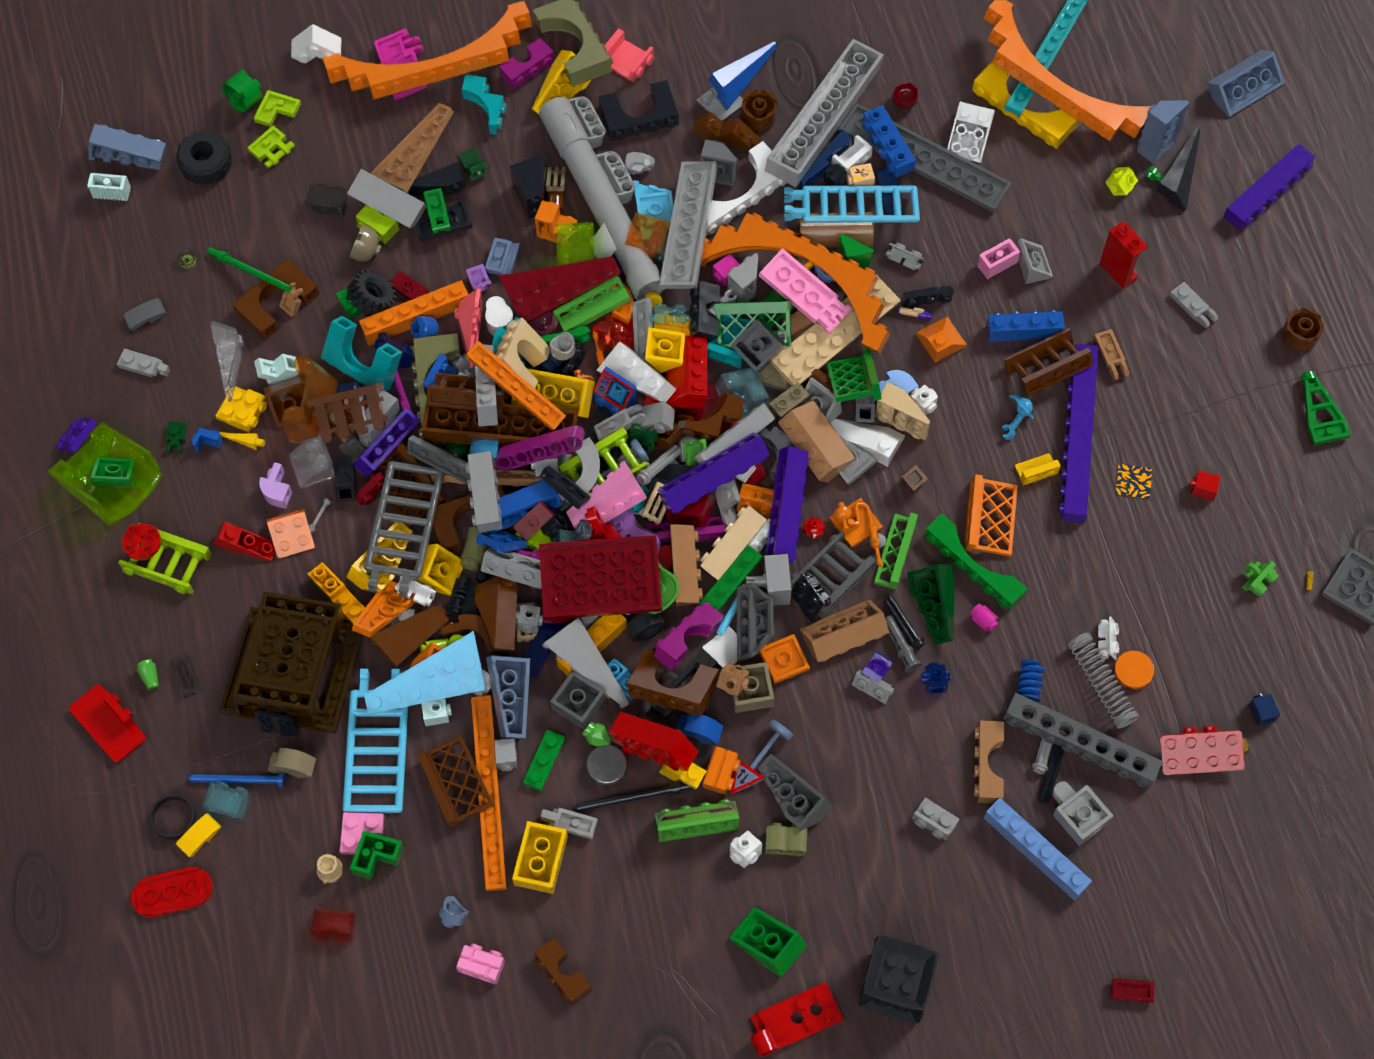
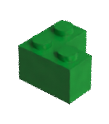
M363 831L350 867L352 874L373 880L379 862L398 867L404 851L402 841Z

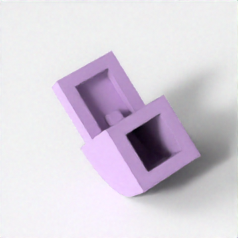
M274 462L273 467L268 470L267 479L260 477V489L269 504L286 509L292 495V490L289 484L281 483L284 475L282 464Z

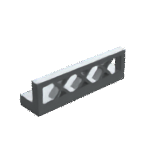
M413 435L408 438L407 454L468 485L467 480L471 478L470 474H467L465 463L467 461L428 441H424L422 438L419 439Z

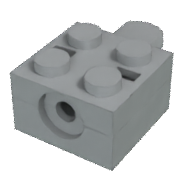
M1065 781L1057 783L1054 787L1052 795L1060 806L1056 808L1053 816L1078 846L1082 845L1111 822L1113 818L1112 813L1088 785L1077 793Z

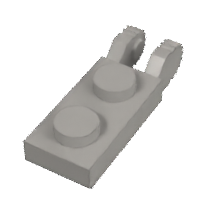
M1185 282L1170 292V296L1204 328H1207L1210 323L1203 314L1213 322L1218 320L1216 312L1209 308Z
M636 404L628 409L625 408L595 425L594 429L598 441L603 440L622 427L628 430L633 423L639 425L644 422L646 416L644 413H641L643 411L642 405Z

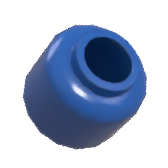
M418 316L411 324V332L415 338L436 336L438 333V323L431 316Z

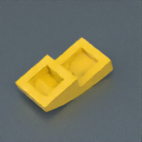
M206 813L178 840L176 845L188 857H193L205 842H210L221 826Z

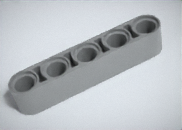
M765 403L760 404L694 457L698 464H701L751 433L757 434L772 422L775 417Z

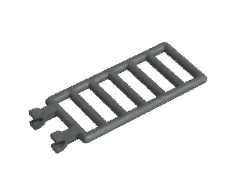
M395 461L388 463L364 562V569L372 571L368 582L369 592L377 593L380 573L402 576L399 586V597L407 598L411 578L419 579L421 577L444 477V472L441 470ZM394 470L433 475L436 478L434 485L393 479ZM390 486L431 492V500L427 502L390 496ZM386 503L428 509L427 517L424 519L385 512ZM382 520L424 526L423 535L419 536L380 529ZM378 537L420 543L419 552L414 553L376 546ZM374 554L415 560V570L372 564Z

